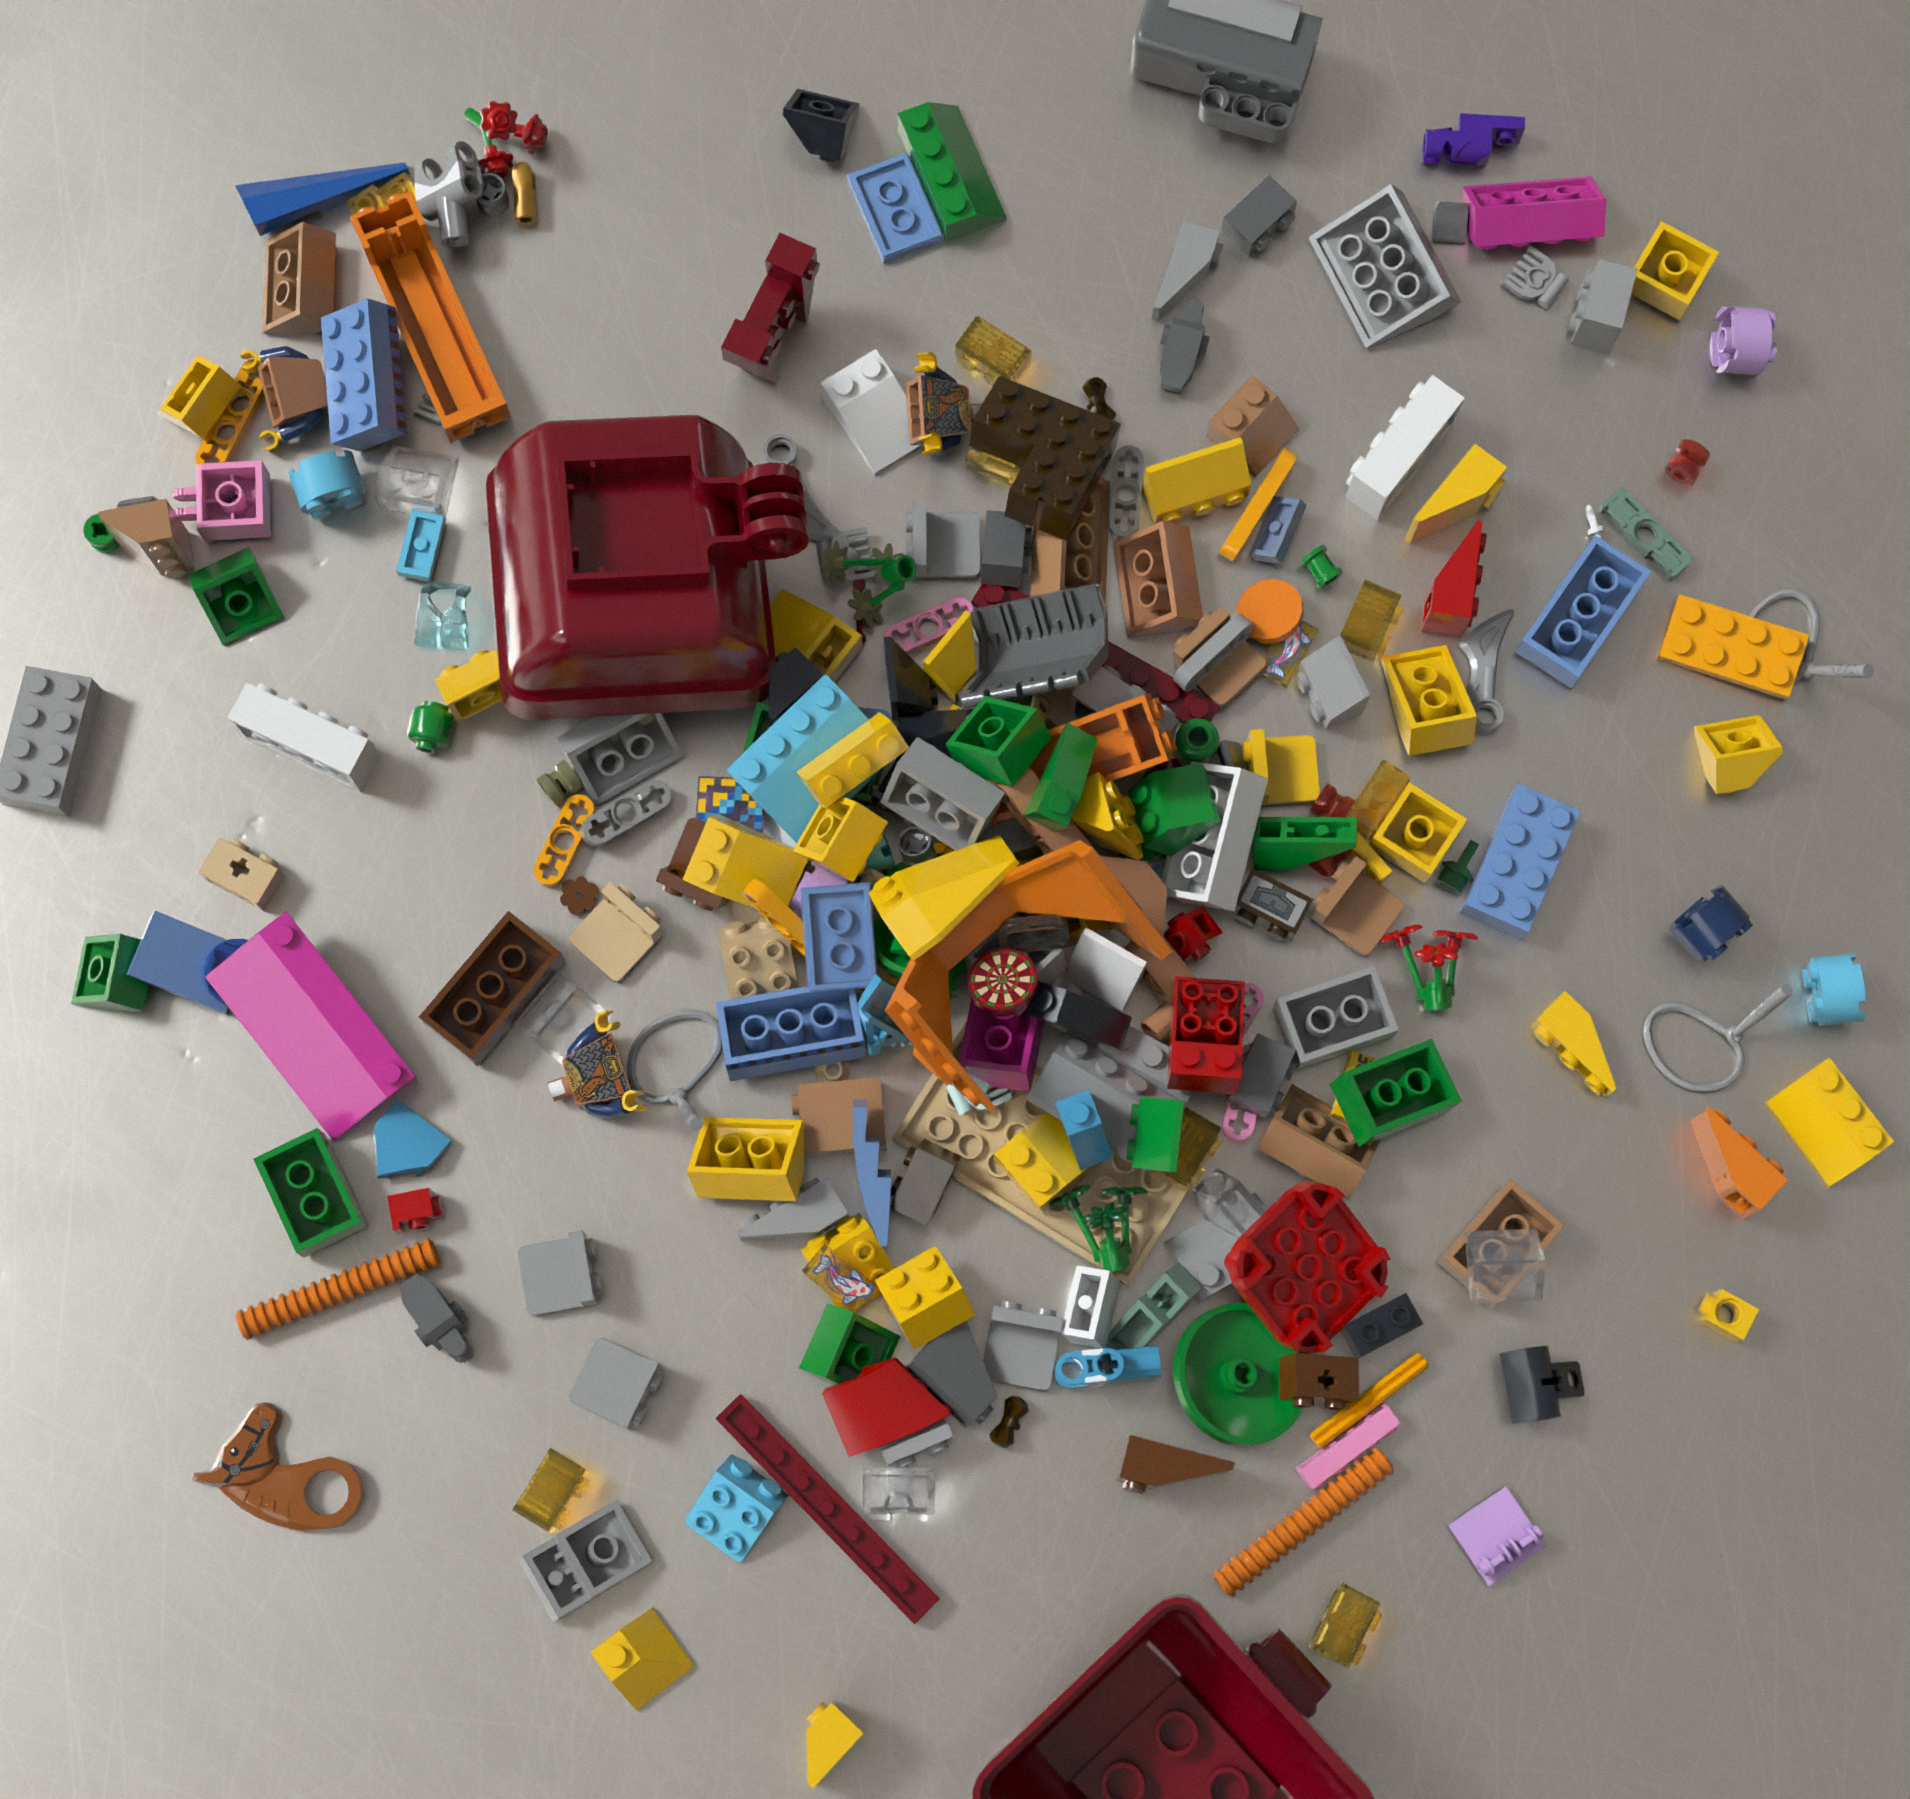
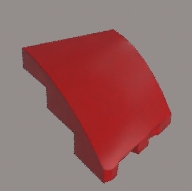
M896 1357L866 1366L857 1378L827 1387L822 1392L848 1457L888 1444L949 1416L952 1412L951 1408L946 1403L942 1404L927 1390L928 1386L919 1378L912 1376L908 1368Z

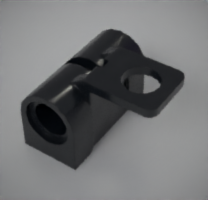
M1548 1346L1500 1353L1512 1424L1561 1417L1558 1399L1581 1397L1585 1394L1579 1363L1577 1361L1551 1363ZM1569 1370L1574 1377V1388L1569 1383Z

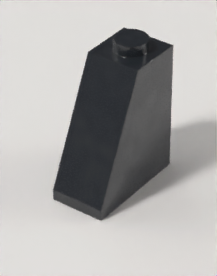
M974 709L899 714L897 730L908 747L918 737L953 759L946 743ZM905 752L898 756L899 759H901Z
M1038 981V991L1030 1000L1031 1003L1028 1005L1025 1014L1062 1032H1068L1071 1035L1121 1050L1132 1020L1131 1016L1069 990Z

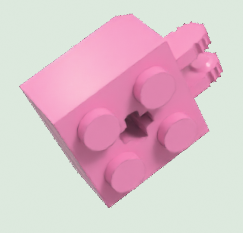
M262 460L200 464L196 466V487L177 488L173 492V499L181 502L197 501V507L177 508L175 512L181 521H197V531L204 541L271 537L270 473Z

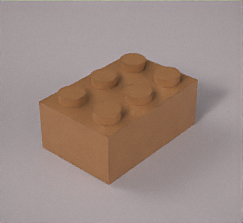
M1510 1179L1499 1189L1437 1263L1491 1309L1500 1303L1565 1225Z

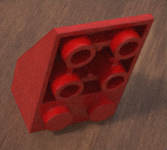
M1483 521L1475 523L1434 579L1424 602L1421 632L1461 638L1465 628H1471L1473 617L1477 616L1479 597H1474L1477 585L1481 583L1483 565L1477 564L1479 563L1480 554L1484 553L1487 538L1486 533H1481Z
M1175 976L1167 1089L1237 1094L1242 1077L1245 981Z

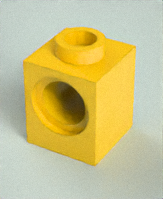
M1721 1288L1713 1292L1712 1295L1707 1293L1698 1309L1702 1315L1698 1323L1730 1341L1738 1343L1745 1339L1759 1309ZM1721 1305L1727 1306L1732 1311L1733 1317L1730 1323H1725L1719 1318L1718 1309Z

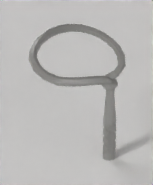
M1794 589L1779 590L1768 595L1751 611L1749 616L1757 618L1760 612L1770 603L1786 597L1798 599L1808 608L1812 618L1811 634L1804 663L1799 666L1794 684L1800 681L1802 677L1812 678L1815 675L1838 678H1870L1873 675L1874 670L1870 664L1815 666L1813 658L1819 636L1820 614L1814 601L1805 593Z
M1782 984L1772 995H1769L1766 1000H1763L1760 1005L1756 1006L1738 1026L1733 1025L1729 1028L1698 1009L1683 1003H1664L1653 1008L1644 1021L1643 1036L1645 1046L1655 1066L1674 1084L1690 1091L1702 1093L1724 1089L1734 1083L1743 1071L1745 1056L1739 1043L1743 1038V1033L1768 1016V1014L1793 994V990L1788 984ZM1678 1010L1693 1016L1726 1036L1737 1056L1735 1070L1723 1081L1713 1084L1693 1083L1679 1077L1664 1063L1654 1045L1652 1026L1656 1017L1666 1011Z
M682 1010L663 1015L651 1022L640 1032L633 1041L628 1054L627 1074L632 1089L643 1091L644 1094L639 1095V1097L652 1104L668 1103L671 1101L674 1105H677L684 1120L693 1131L700 1130L703 1122L694 1107L687 1101V1093L712 1068L722 1052L719 1023L710 1014L699 1010ZM682 1018H698L708 1022L713 1028L715 1042L714 1049L704 1064L680 1088H673L662 1096H653L645 1092L638 1084L635 1076V1059L644 1039L656 1028L670 1021Z

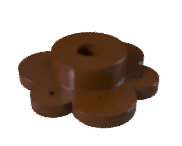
M583 876L578 877L575 881L568 879L562 883L561 890L563 895L560 897V902L563 906H568L571 914L580 915L585 909L592 910L595 907L593 899L598 896L599 889L594 883H588L587 879ZM578 894H582L581 898H576Z

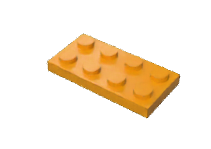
M1679 594L1657 659L1788 700L1809 635Z

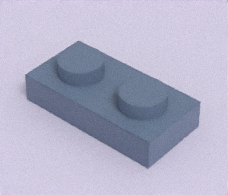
M1274 496L1249 555L1256 561L1282 564L1307 505L1301 499Z

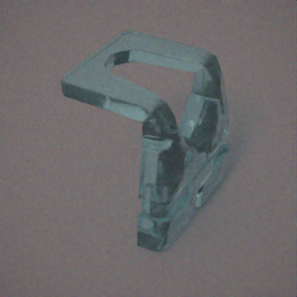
M434 581L426 583L419 596L415 622L417 629L414 631V644L416 646L436 648L441 644L444 649L465 650L468 648L466 597L471 592L470 585ZM440 589L456 591V599L453 605L444 613L440 612L433 604L430 595Z

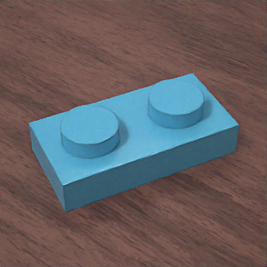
M411 510L396 570L398 576L431 582L446 522L444 515Z

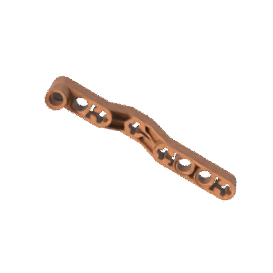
M1030 768L1026 769L1013 787L1000 783L996 785L997 788L1005 792L1002 799L1003 803L1045 855L1078 840L1092 847L1072 820H1070L1067 828L1053 832L1023 816L1039 783L1038 777ZM1099 855L1173 951L1161 961L1132 940L1123 948L1147 962L1142 977L1163 1004L1142 1021L1140 1025L1146 1035L1164 1044L1170 1038L1175 976L1196 978L1164 938L1167 887L1147 861Z

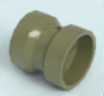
M564 759L555 765L553 772L550 774L544 773L536 779L555 806L565 801V796L570 792H577L584 787L576 773Z

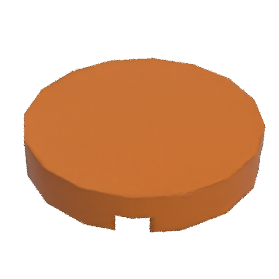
M1278 579L1261 580L1251 585L1241 595L1237 605V614L1242 613L1254 624V629L1249 638L1258 640L1259 643L1263 644L1280 643L1292 637L1297 631L1296 628L1300 622L1302 623L1304 604L1297 589L1288 582Z

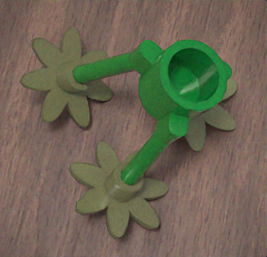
M834 540L831 550H824V555L829 562L825 563L822 567L823 571L830 572L829 581L831 584H834L837 578L840 582L845 583L846 578L843 569H850L851 566H866L867 569L878 570L873 579L875 584L880 583L884 579L888 586H890L874 598L870 589H867L863 595L856 588L852 590L854 599H850L847 604L857 610L854 614V620L864 619L866 626L871 629L873 628V620L876 622L883 621L882 616L876 611L882 607L881 602L895 592L904 590L905 582L913 580L916 576L917 570L914 559L903 553L893 555L891 543L886 544L883 553L878 548H872L874 558L849 559L846 556L848 547L840 549L838 541Z

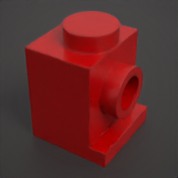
M429 1187L387 1196L392 1229L397 1234L405 1233L404 1226L408 1225L409 1230L429 1227L430 1221L437 1220L439 1216H443L440 1195L435 1196Z

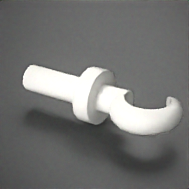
M1587 505L1585 510L1591 527L1587 531L1588 535L1593 537L1596 535L1603 539L1601 533L1605 531L1604 526H1599L1592 505Z

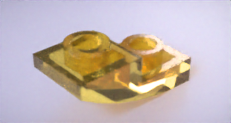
M403 172L380 188L371 185L347 200L346 203L354 215L364 207L374 206L375 210L387 206L386 201L391 196L405 194L411 191L416 202L415 184L410 175Z

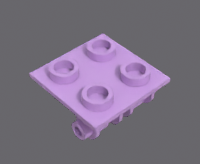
M1507 1486L1447 1525L1488 1586L1547 1547L1542 1540L1544 1537L1543 1533L1537 1525H1532Z

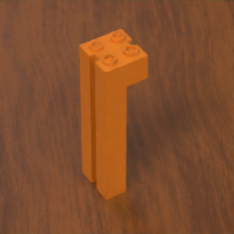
M411 191L405 194L391 196L386 201L387 206L375 210L374 206L364 207L357 214L349 217L388 305L396 307L398 328L450 443L475 433L474 429L486 424L487 427L511 418V415L432 242Z
M1151 693L1144 694L1069 722L1098 739L1087 777L1099 772L1110 782L1174 758L1172 751L1177 750V746L1171 731H1163L1159 719L1165 717V713L1159 698L1153 699ZM1065 724L1048 730L1052 738L1028 767L1039 780ZM989 781L995 786L998 784L997 782ZM1001 801L990 825L1014 817L1003 801Z

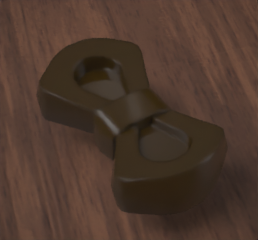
M1099 377L1089 378L1082 386L1083 391L1089 398V404L1086 406L1087 409L1114 420L1116 413L1106 404L1104 398L1107 388L1106 382Z
M1010 1396L1004 1402V1415L1000 1423L989 1434L990 1440L997 1447L1007 1448L1014 1443V1429L1019 1430L1021 1426L1018 1420L1029 1411L1027 1402L1021 1397Z

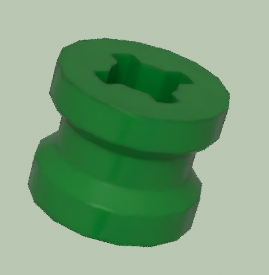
M99 513L87 519L84 524L83 533L96 551L108 554L120 547L100 520Z

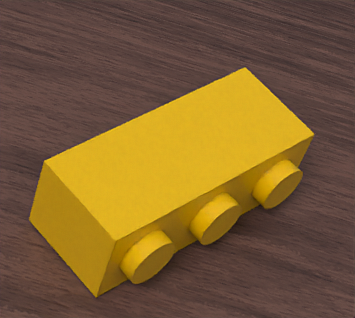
M879 712L796 771L812 797L821 806L827 808L908 750L909 747L893 722Z

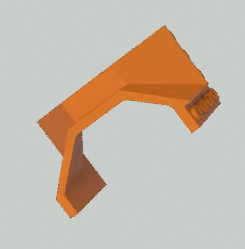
M1081 840L1016 867L939 943L916 960L912 961L910 958L885 1009V1012L913 1044V1056L946 1086L949 1084L954 1086L975 1107L981 1103L990 1112L996 1108L953 1056L948 971L1016 912L1106 921L1109 926L1161 961L1173 952L1096 851Z

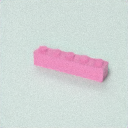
M1381 1403L1341 1435L1297 1466L1295 1470L1307 1487L1319 1489L1326 1484L1327 1478L1341 1473L1344 1470L1343 1466L1349 1462L1357 1461L1362 1456L1361 1453L1377 1446L1379 1439L1385 1435L1393 1434L1397 1430L1396 1427L1401 1423L1390 1407Z

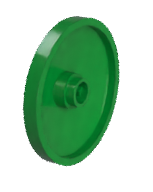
M1247 1303L1221 1305L1196 1318L1187 1327L1178 1343L1173 1364V1378L1178 1399L1190 1420L1206 1435L1221 1443L1233 1446H1254L1271 1441L1285 1433L1296 1422L1303 1408L1293 1407V1401L1279 1400V1358L1300 1352L1286 1349L1278 1343Z

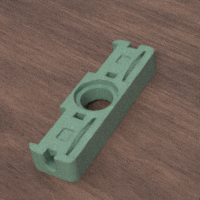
M1624 488L1616 490L1601 505L1599 509L1600 514L1605 511L1624 530L1622 536L1644 558L1649 555L1669 575L1666 579L1667 581L1675 579L1692 561V556ZM1640 527L1650 528L1654 532V540L1643 542L1637 536V529Z

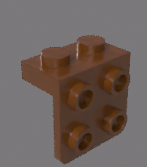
M690 818L685 825L669 866L660 869L656 882L664 885L663 890L677 897H682L685 894L695 899L694 904L696 906L713 911L714 908L719 909L726 906L729 899L683 880L706 824L705 821L698 818Z

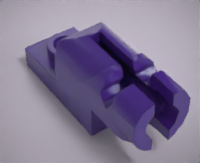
M1460 113L1455 131H1452V127L1434 130L1426 129L1423 137L1422 163L1439 164L1441 156L1444 155L1448 160V165L1487 164L1491 154L1492 142L1503 146L1520 143L1525 130V117Z

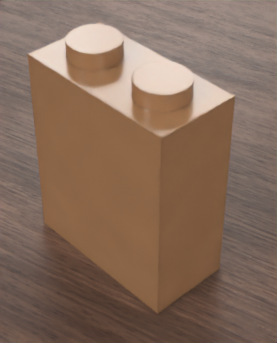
M880 1077L797 1084L798 1094L791 1095L793 1115H800V1120H803L804 1158L855 1154L853 1145V1099L867 1100L866 1134L879 1135V1152L887 1151Z

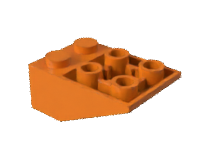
M1708 1107L1690 1120L1717 1195L1743 1219L1760 1211L1788 1181L1782 1175L1784 1173L1782 1167L1771 1158L1765 1159L1756 1150V1143L1743 1133L1739 1135L1730 1126L1731 1121L1720 1110L1715 1109L1713 1111Z

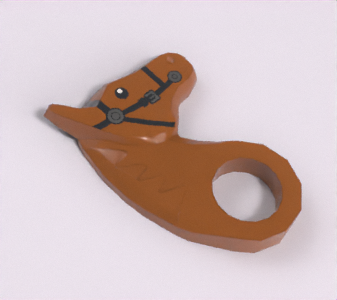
M267 1402L255 1404L248 1412L241 1424L221 1448L211 1470L193 1473L192 1481L218 1487L236 1505L253 1516L274 1525L300 1531L331 1529L344 1526L358 1514L365 1496L362 1477L351 1463L330 1456L299 1464L280 1465L275 1443L276 1435L281 1427L283 1414L276 1406ZM336 1471L347 1482L348 1498L344 1506L336 1513L322 1515L316 1512L309 1504L307 1496L308 1487L313 1478L321 1472Z

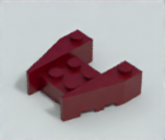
M780 232L765 260L767 275L744 320L741 321L735 318L721 346L724 361L773 383L778 381L775 358L782 345L780 338L784 330L789 331L795 319L807 324L814 281L820 267V263L817 262L815 247Z

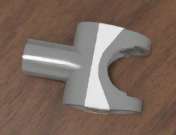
M458 141L448 149L444 171H442L440 165L435 160L427 158L416 165L414 172L416 203L420 213L428 221L438 219L441 245L449 248L462 247L469 243L465 204L479 198L483 192L481 171L476 153L469 144L464 141ZM459 150L465 155L466 162L460 156ZM425 167L429 168L433 179L426 174Z

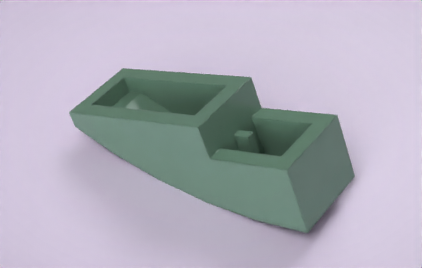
M1177 1263L1167 1270L1109 1332L1106 1347L1117 1350L1148 1346L1203 1288Z

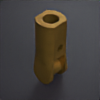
M518 162L512 169L514 218L517 224L530 225L537 222L536 178L528 163Z

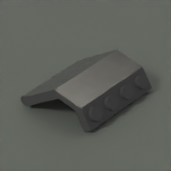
M1099 583L973 609L970 614L979 642V670L958 693L961 706L968 708L977 706L984 696L1009 700L1019 698L1023 694L1029 696L1050 692L1054 688L1060 690L1089 682L1108 658V613Z

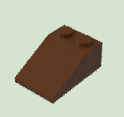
M1129 1435L1125 1441L1116 1481L1123 1482L1122 1489L1143 1494L1146 1489L1151 1490L1228 1473L1234 1469L1235 1462Z

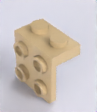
M609 881L600 891L604 899L570 934L569 941L611 980L619 982L664 934L661 926L658 924L661 919L647 906L642 910L633 902L636 897L622 884L617 888Z
M763 916L757 922L744 924V922L736 921L726 924L722 929H718L719 944L731 999L799 988L790 942Z

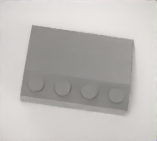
M1392 184L1308 237L1367 349L1434 320L1461 303L1456 290L1403 191Z

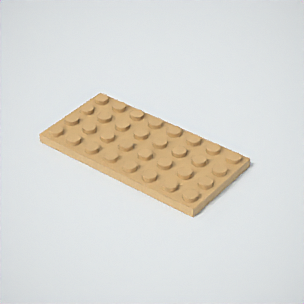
M966 1022L952 1042L953 1056L957 1061L960 1055ZM1037 1065L1035 1067L1032 1087L1043 1070ZM932 1074L896 1130L892 1140L909 1150L912 1145L918 1147L925 1138L962 1156L952 1176L954 1179L1095 1267L1103 1270L1101 1262H1094L1092 1250L1072 1211H1068L1065 1204H1060L1053 1209H1050V1204H1048L1043 1210L1038 1212L993 1160L995 1152L1046 1111L1026 1099L1028 1091L1008 1089L1007 1092L990 1099V1101L1008 1093H1011L1013 1099L996 1106L991 1112L988 1110L979 1111L971 1106L972 1110L959 1116L945 1084ZM996 1087L990 1088L989 1091H988V1093H990V1092H992V1091H994V1090H996V1089H999V1088H996ZM1112 1152V1159L1094 1165L1058 1196H1062L1063 1193H1070L1075 1187L1090 1186L1089 1190L1077 1197L1081 1204L1079 1209L1084 1217L1092 1214V1207H1100L1104 1210V1207L1110 1202L1114 1204L1115 1208L1121 1206L1118 1204V1195L1101 1194L1103 1189L1139 1186L1147 1190V1194L1132 1195V1204H1129V1237L1132 1253L1128 1254L1130 1265L1122 1270L1111 1272L1121 1283L1128 1287L1202 1169L1201 1166L1179 1153L1176 1173L1155 1170H1147L1145 1172L1138 1168H1132V1163ZM1114 1221V1237H1120L1122 1242L1121 1221ZM1098 1226L1090 1229L1100 1248V1242L1106 1239L1105 1230Z

